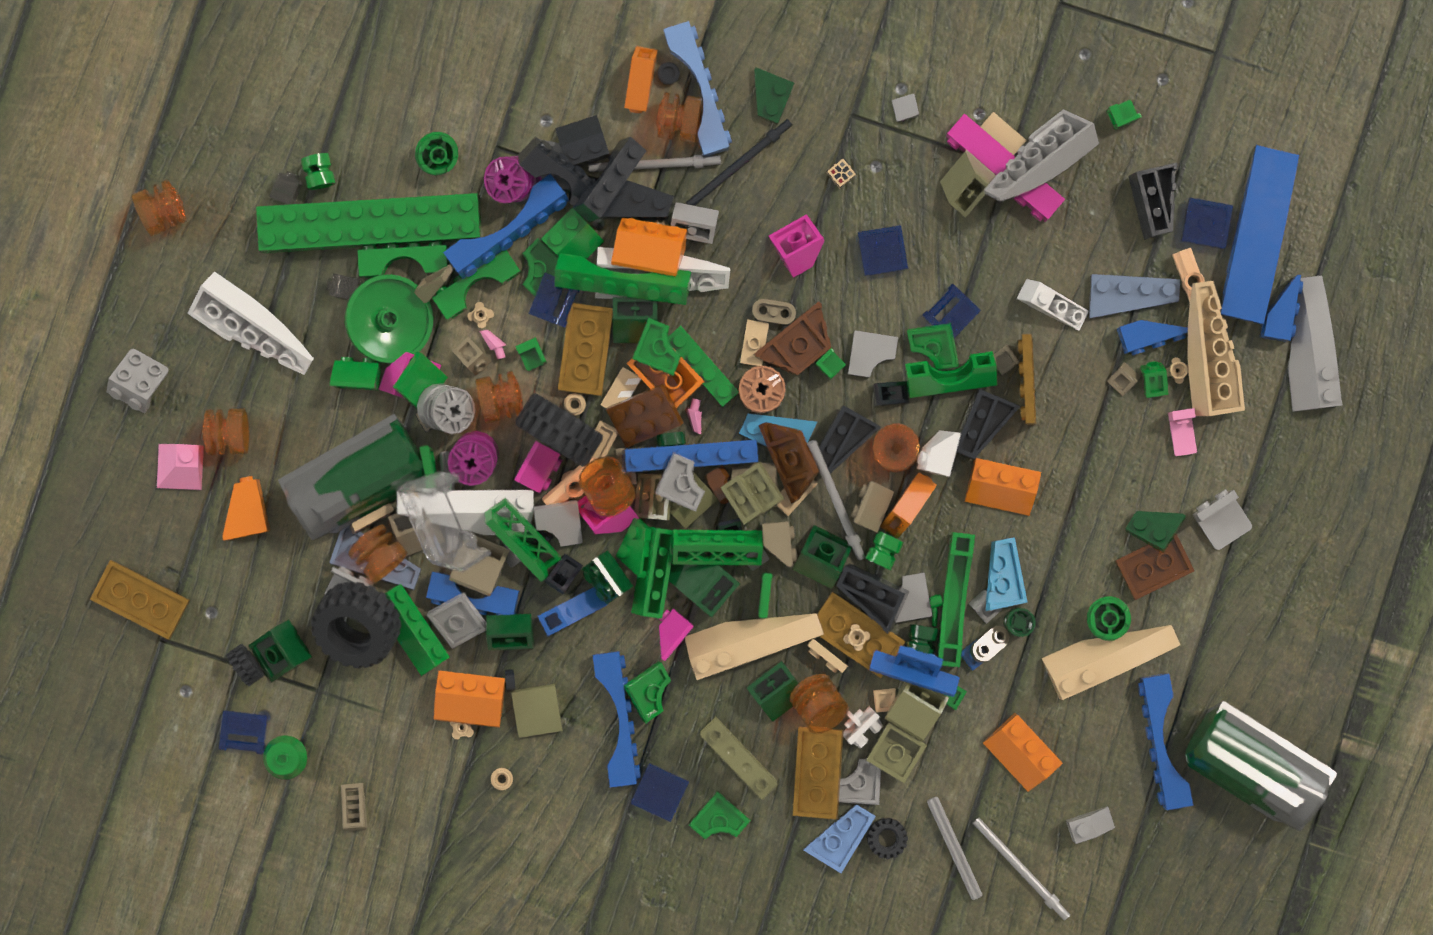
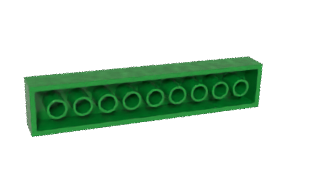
M478 193L256 207L259 251L262 253L361 248L368 245L385 246L388 244L407 245L408 243L458 242L461 239L482 238L480 197Z

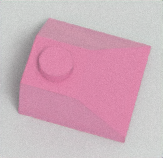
M159 444L157 488L202 490L204 446Z

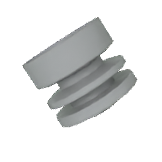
M432 384L419 396L417 413L421 422L429 428L450 434L460 433L467 429L473 421L475 403L471 395L463 389L445 384Z

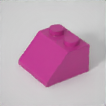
M535 441L515 481L540 494L542 490L547 491L552 482V479L549 478L553 471L557 472L563 462L560 459L561 454Z

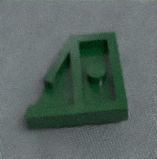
M755 67L758 117L778 125L795 83Z
M1136 511L1126 526L1125 532L1165 552L1186 519V515L1182 513Z

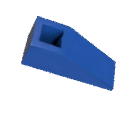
M1296 275L1291 279L1266 312L1260 338L1283 342L1290 341L1291 337L1294 338L1296 332V325L1293 324L1294 316L1298 315L1300 308L1297 298L1303 289V281H1300L1301 275Z
M1139 320L1117 328L1124 352H1131L1133 356L1145 352L1143 347L1152 345L1154 349L1166 345L1165 340L1173 338L1175 342L1186 338L1185 334L1188 333V328Z
M593 587L539 615L538 618L549 636L607 605L598 598L596 589Z

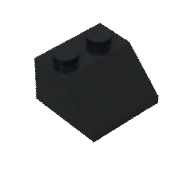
M597 115L555 128L563 154L575 167L606 159L610 155Z

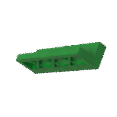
M506 497L485 512V524L541 582L548 577L547 569L561 560L558 552ZM506 506L510 511V517H500L496 512ZM512 523H522L524 532L514 531L511 528ZM526 538H536L538 546H528L525 543ZM540 552L550 553L553 557L544 563L539 558Z
M673 530V564L762 565V531ZM678 551L689 552L690 555L678 557ZM703 552L712 553L709 557H703L700 554ZM726 552H732L735 554L732 557L723 556V554ZM757 552V558L746 557L745 554Z

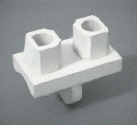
M870 706L864 712L859 709L854 715L848 711L846 714L850 719L844 724L847 728L843 732V737L851 745L854 744L862 748L868 741L863 735L868 728L874 734L883 728L882 723L878 719L880 717Z

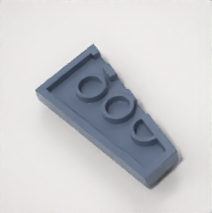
M1092 274L1089 319L1179 302L1180 279Z
M350 526L340 531L330 560L331 565L342 566L350 571L394 585L402 584L404 588L413 591L421 572V568L372 540L364 533L359 531L353 534Z

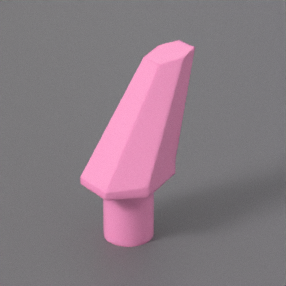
M489 330L480 331L490 350L495 351L497 360L505 358L503 346H506V344Z
M692 398L690 409L686 408V413L692 431L701 434L702 412L698 411L701 400Z

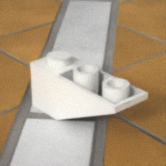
M1026 279L1017 297L1018 300L1076 330H1080L1089 312L1041 282Z

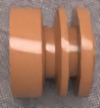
M753 367L741 378L738 390L739 397L743 405L751 412L759 414L770 413L780 405L784 398V380L780 373L771 367ZM762 383L763 386L768 387L765 395H762L761 392H756L759 387L758 384Z

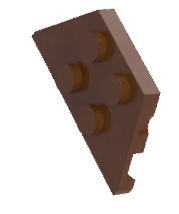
M820 301L754 353V356L798 376L829 351L832 347L827 334L826 321H824Z
M764 422L758 426L792 504L802 497L819 473V470L802 430Z

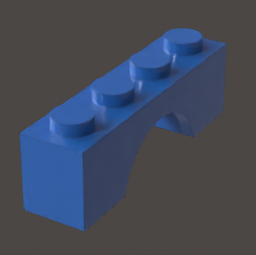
M432 572L426 598H430L433 604L441 605L463 592L459 589L457 583L449 580L450 575ZM497 586L491 596L481 599L468 597V599L482 615H487V612H493L496 615H514L520 590Z

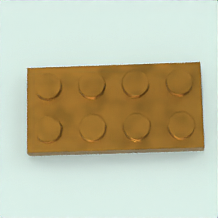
M569 303L558 390L602 396L613 308Z
M1022 334V340H1018L1019 354H1023V362H1019L1020 376H1024V384H1020V396L1025 398V406H1021V419L1026 420L1027 425H1036L1033 337L1031 334Z
M113 560L109 561L90 600L168 640L171 639L190 602L189 599Z
M834 592L830 594L817 613L824 632L820 637L868 670L876 650L896 656L900 645L903 646L906 642L892 632L887 634L877 622ZM854 624L859 625L861 630L867 631L870 634V639L865 641L860 651L855 650L854 646L850 643L844 642V636L851 631V626ZM871 671L880 678L883 676L882 674Z
M798 727L793 816L838 819L844 730Z

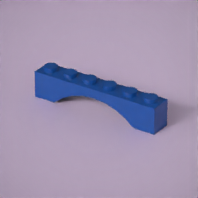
M549 174L532 187L524 208L506 227L486 237L461 239L443 253L462 279L470 277L476 273L480 266L490 263L499 252L509 249L518 238L528 235L537 224L544 223L549 218V215L555 211L562 210L569 199L553 176Z
M757 440L621 450L623 472L666 469L673 452L694 461L693 467L758 462Z
M620 651L593 654L595 677L610 693L619 717L618 743L614 755L607 765L610 788L637 784V779L641 778L639 765H635L634 757L638 756L636 743H632L631 735L635 734L634 723L629 721L628 713L632 712L631 700L626 699L625 695L626 689L624 685L628 683V678L623 677L622 669L626 668L625 656H620Z
M1163 673L1141 677V683H1138L1139 695L1144 698L1145 705H1142L1143 717L1148 720V727L1145 729L1147 739L1152 742V748L1149 749L1151 761L1156 764V770L1153 771L1155 783H1159L1160 792L1157 793L1159 805H1163V808L1166 810L1193 806L1190 785L1173 767L1164 745V717L1168 705L1173 698L1170 675Z

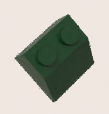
M814 525L792 570L832 589L842 572L852 546H849L846 540Z
M290 620L270 629L249 644L250 649L271 683L312 657Z

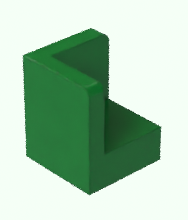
M1131 100L1119 105L1115 104L1106 110L1115 130L1138 121L1142 117L1140 113L1137 114Z
M536 337L515 346L527 371L547 363Z
M832 348L815 363L817 368L829 380L846 365L834 353Z

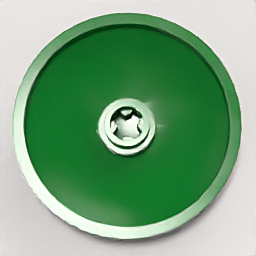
M387 274L370 278L354 290L345 309V328L350 341L361 354L377 362L393 363L405 352L415 355L417 351L420 352L426 345L433 328V311L430 301L424 303L414 293L418 286L416 283L399 275Z

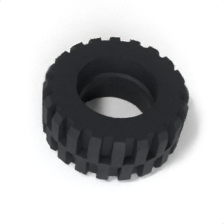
M537 393L529 397L516 418V426L582 467L588 465L603 441V435Z
M345 582L329 589L311 618L312 634L316 636L315 642L318 646L322 647V652L325 655H330L332 657L331 660L339 661L346 667L352 665L353 668H362V666L368 668L382 662L399 637L401 628L398 610L394 609V603L391 599L388 600L385 593L382 591L378 592L375 590L376 587L371 585L368 587L361 582L356 584ZM343 617L359 621L368 629L369 633H362L351 628Z

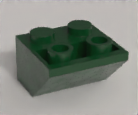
M613 297V343H639L648 318L658 321V301L632 297Z
M608 550L582 568L584 578L588 583H592L598 598L605 602L606 605L633 587Z
M532 615L487 616L486 638L488 650L535 648Z
M782 660L746 686L747 690L772 722L808 696Z

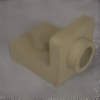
M469 336L453 350V353L475 376L484 371L491 362Z

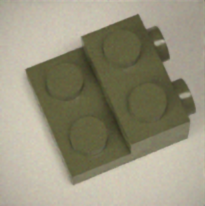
M887 722L866 761L905 783L927 745L893 723Z

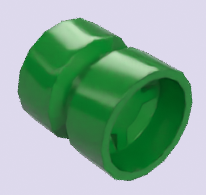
M328 153L314 154L301 159L303 171L308 174L305 177L308 190L323 189L336 184L333 171L329 170L332 165Z
M878 531L873 540L875 546L870 547L865 559L891 571L896 561L894 555L899 554L904 542Z

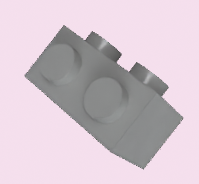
M676 202L671 226L687 229L686 239L712 244L719 211Z

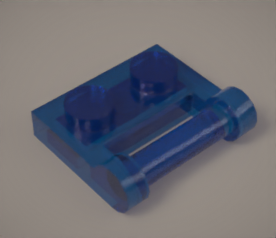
M544 273L528 314L566 328L568 323L566 319L576 294L580 290L568 289L558 318L554 317L553 313L563 288L554 287L555 276Z
M951 284L947 288L948 291L929 311H925L922 317L932 326L951 323L955 338L981 310L954 284ZM954 297H957L960 301L939 322L935 317Z
M223 710L219 750H227L228 748L254 751L257 754L263 755L266 746L268 715ZM228 734L258 737L257 743L228 740Z

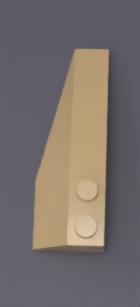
M1213 281L1193 283L1188 319V371L1192 409L1194 408L1195 416H1213L1245 411L1241 368L1239 361L1235 360L1232 349H1234L1232 340H1229L1226 332L1228 326L1226 320L1222 319L1220 313L1222 307Z
M817 613L724 622L685 636V641L696 679L699 680L821 636L824 632Z
M1172 625L1127 632L1121 638L1112 641L1099 638L1081 640L1041 659L1059 699L1064 700L1180 646V643Z

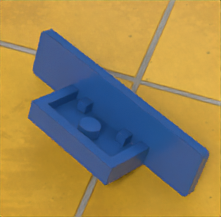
M901 645L897 656L876 650L869 668L870 671L951 697L955 696L960 679L958 676L939 671L943 659L933 654H926L916 651L914 648Z

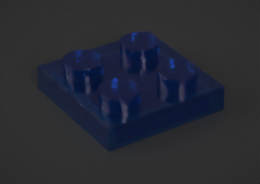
M1188 198L1181 242L1226 249L1233 205Z
M901 225L857 233L864 276L908 269Z
M649 763L631 804L671 822L689 781Z

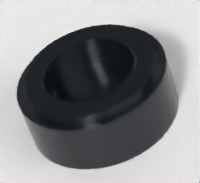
M666 62L659 67L658 78L661 83L673 85L678 81L680 72L674 63Z
M507 669L505 670L507 692L515 691L514 670Z

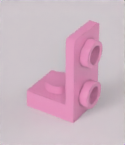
M1194 408L1169 412L1168 417L1174 455L1180 456L1196 453L1197 449L1192 418L1195 417Z

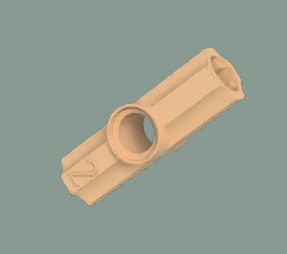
M1188 248L1172 254L1182 280V288L1186 291L1190 302L1192 287L1188 284V278L1191 276L1195 277L1198 283L1205 282L1199 271L1192 249Z
M593 456L588 465L584 467L579 465L576 469L564 473L562 481L542 498L543 502L546 505L562 503L581 496L585 491V487L605 470L604 467ZM577 482L574 486H569L571 483Z

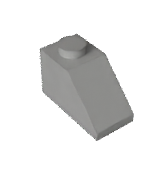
M1108 806L1066 820L1072 841L1076 844L1098 837L1115 828Z

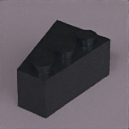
M1177 163L1137 171L1128 176L1144 240L1173 232L1175 204L1173 203L1174 191L1176 190L1175 172L1177 170Z
M626 180L598 220H622V217L640 220H668L674 196Z
M981 389L977 390L961 428L956 453L971 460L975 459L1021 406Z
M842 405L818 446L829 473L831 474L853 452L877 432L881 426Z
M850 563L844 567L836 585L856 605H859L871 619L877 622L887 634L893 630L910 592Z

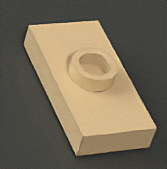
M747 319L740 360L741 364L762 366L763 361L756 358L754 353L766 344L769 323Z

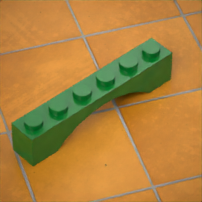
M560 253L555 268L554 287L686 305L690 290L691 271L678 270L676 277L654 272L647 274L620 273L599 267L582 256Z
M951 532L936 655L938 658L943 659V666L960 667L965 604L975 535Z

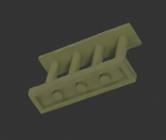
M716 716L700 731V736L761 799L766 797L778 785L777 779Z

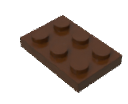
M664 384L613 404L606 409L626 448L679 427L684 423Z
M1175 534L1165 552L1147 544L1115 560L1134 600L1195 571L1177 534Z

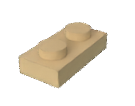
M811 639L808 642L807 646L810 647L808 652L817 659L823 657L828 661L826 666L834 673L838 670L843 673L847 668L845 663L816 640Z

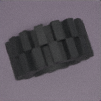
M243 644L238 645L226 654L233 670L236 671L238 677L246 685L251 686L264 677L259 663L256 662L255 657L251 655V652Z
M880 818L881 820H876L869 828L867 833L868 845L872 852L880 858L898 857L897 855L904 852L903 850L907 846V832L899 821L892 818ZM891 830L895 833L896 841L892 846L885 847L880 844L879 835L882 831Z

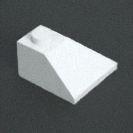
M938 431L923 446L922 451L919 453L917 469L930 474L950 477L961 433Z

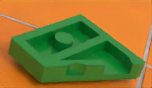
M633 518L616 557L638 577L645 578L647 571H643L644 557L649 558V543L651 541L652 529L641 519Z

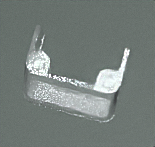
M437 472L401 485L398 488L400 498L424 554L432 564L463 572L491 554L490 550L477 547V539L472 532L461 529L447 493L452 490V484L459 480L458 475Z

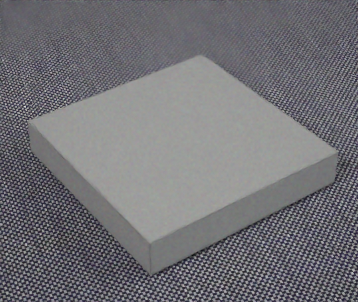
M464 592L427 613V617L452 649L486 631V621Z

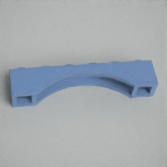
M689 21L665 28L664 35L670 53L689 68L701 90L703 116L697 137L703 156H711L729 150V144L732 143L729 131H724L722 126L725 118L722 109L717 110L715 104L719 100L715 88L711 89L708 82L712 80L709 69H704L702 64L705 56L702 47L697 48L695 39H698V34L695 26L691 27Z

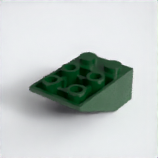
M680 551L678 557H687L690 553ZM704 552L700 554L703 557H708ZM673 561L671 562L669 582L710 617H713L740 585L735 578L719 565L673 564Z

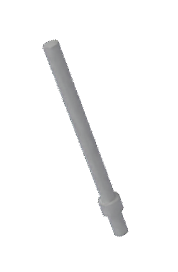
M702 154L689 158L640 160L634 170L686 166L703 168V165H720L721 159L720 156L703 157ZM608 162L589 163V172L604 171Z
M812 440L807 444L847 536L845 538L849 546H852L857 560H862L865 558V554L860 545L861 539L858 532H855L817 442Z
M978 817L973 822L975 827L1045 900L1044 903L1050 909L1053 908L1063 920H1066L1070 914L1059 903L1060 900L1054 893L1051 894Z

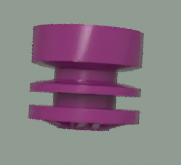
M518 156L499 157L493 160L486 168L484 174V186L488 194L494 200L501 203L527 201L532 187L541 181V176L535 178L519 166Z
M479 431L467 432L460 436L449 453V471L462 484L471 486L483 483L490 477L498 463V445L486 433ZM471 458L475 459L474 464L469 463Z

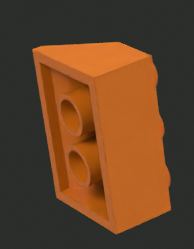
M622 217L617 230L611 265L676 277L686 249L687 229Z
M682 357L674 376L633 359L627 363L650 389L664 384L676 409L705 382Z
M975 458L965 502L1030 516L1037 495L1041 472Z
M439 671L435 692L434 720L500 728L506 688L505 678Z
M1016 713L1010 716L983 742L1027 791L1043 782L1063 764Z

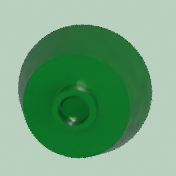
M429 133L422 137L416 146V162L428 174L441 175L453 169L457 162L458 146L455 140L446 133Z
M1111 596L1102 597L1090 606L1087 613V624L1090 631L1096 637L1112 641L1121 638L1128 631L1131 624V613L1128 606L1122 600Z
M288 735L278 736L272 739L264 750V765L272 776L282 780L292 779L304 770L307 764V751L302 742L297 738Z

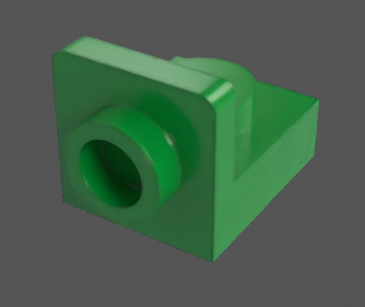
M1156 361L1141 365L1146 398L1168 395L1167 370L1164 365Z

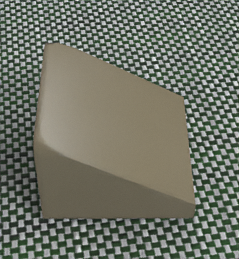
M1124 362L1107 382L1124 396L1137 383L1140 376Z

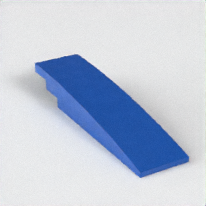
M1258 145L1255 146L1226 270L1227 276L1222 293L1224 294L1221 304L1222 308L1220 309V313L1223 316L1261 325L1264 324L1284 235L1299 155Z

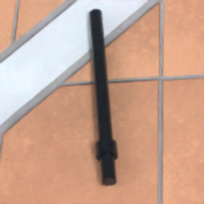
M786 119L775 129H770L766 133L767 136L686 201V204L697 205L768 145L777 142L780 139V135L793 126L789 119Z

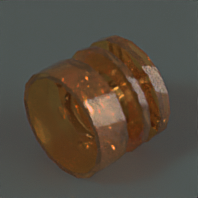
M665 92L659 104L657 114L658 138L664 139L665 131L668 129L669 140H673L675 132L680 131L681 142L695 144L702 98L687 96L685 104L680 105L679 94H675L674 102L670 103V93Z
M167 179L161 181L163 191L157 183L153 185L154 196L147 189L132 194L137 213L147 232L152 237L166 231L164 223L166 219L172 227L177 226L175 216L181 224L187 222L183 202L177 190L173 188Z
M513 371L507 372L508 382L504 381L502 373L498 374V384L494 385L490 376L476 379L478 398L486 424L500 421L501 410H505L507 417L510 419L512 418L511 408L515 409L517 417L523 409L521 388Z
M217 409L216 415L214 410H206L202 432L207 455L213 456L216 454V451L219 455H224L226 445H228L232 455L247 454L249 450V422L246 409H229L227 419H225L222 409Z
M894 423L885 426L877 433L874 438L873 451L876 461L882 468L898 473L908 470L915 464L919 455L920 444L917 435L911 428L903 424ZM895 443H898L899 447H903V450H900L898 455H895L894 451H890V448H893Z
M613 457L596 458L589 462L579 475V485L588 498L594 511L601 516L609 517L622 513L632 504L635 498L633 484L621 463Z
M384 524L362 535L348 552V556L351 559L357 558L355 561L357 566L368 562L363 573L372 583H376L387 576L408 555V552L399 542L388 545L393 535L391 532L385 534L387 528Z
M816 674L803 680L794 688L790 696L791 704L797 713L801 715L803 722L812 733H823L831 730L843 721L848 713L849 707L847 702L837 692V688L832 683L830 677L825 674Z

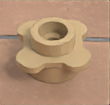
M477 302L474 310L468 313V319L476 322L479 328H485L489 319L494 317L493 310H488L482 302Z
M1176 357L1172 359V364L1169 368H1166L1167 377H1172L1177 384L1183 383L1184 377L1189 371L1188 365Z
M857 624L852 625L851 631L844 636V642L853 645L857 651L862 650L865 641L870 639L869 632H864Z
M450 722V725L453 727L452 737L454 739H459L463 736L471 737L474 731L471 729V724Z

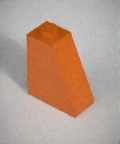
M639 46L635 48L631 61L624 107L629 109L630 112L642 113V111H647L658 53L656 49Z
M919 472L883 520L880 527L898 539L912 523L937 484L930 477Z
M253 476L240 478V483L234 484L223 532L224 541L270 531L260 480H253Z

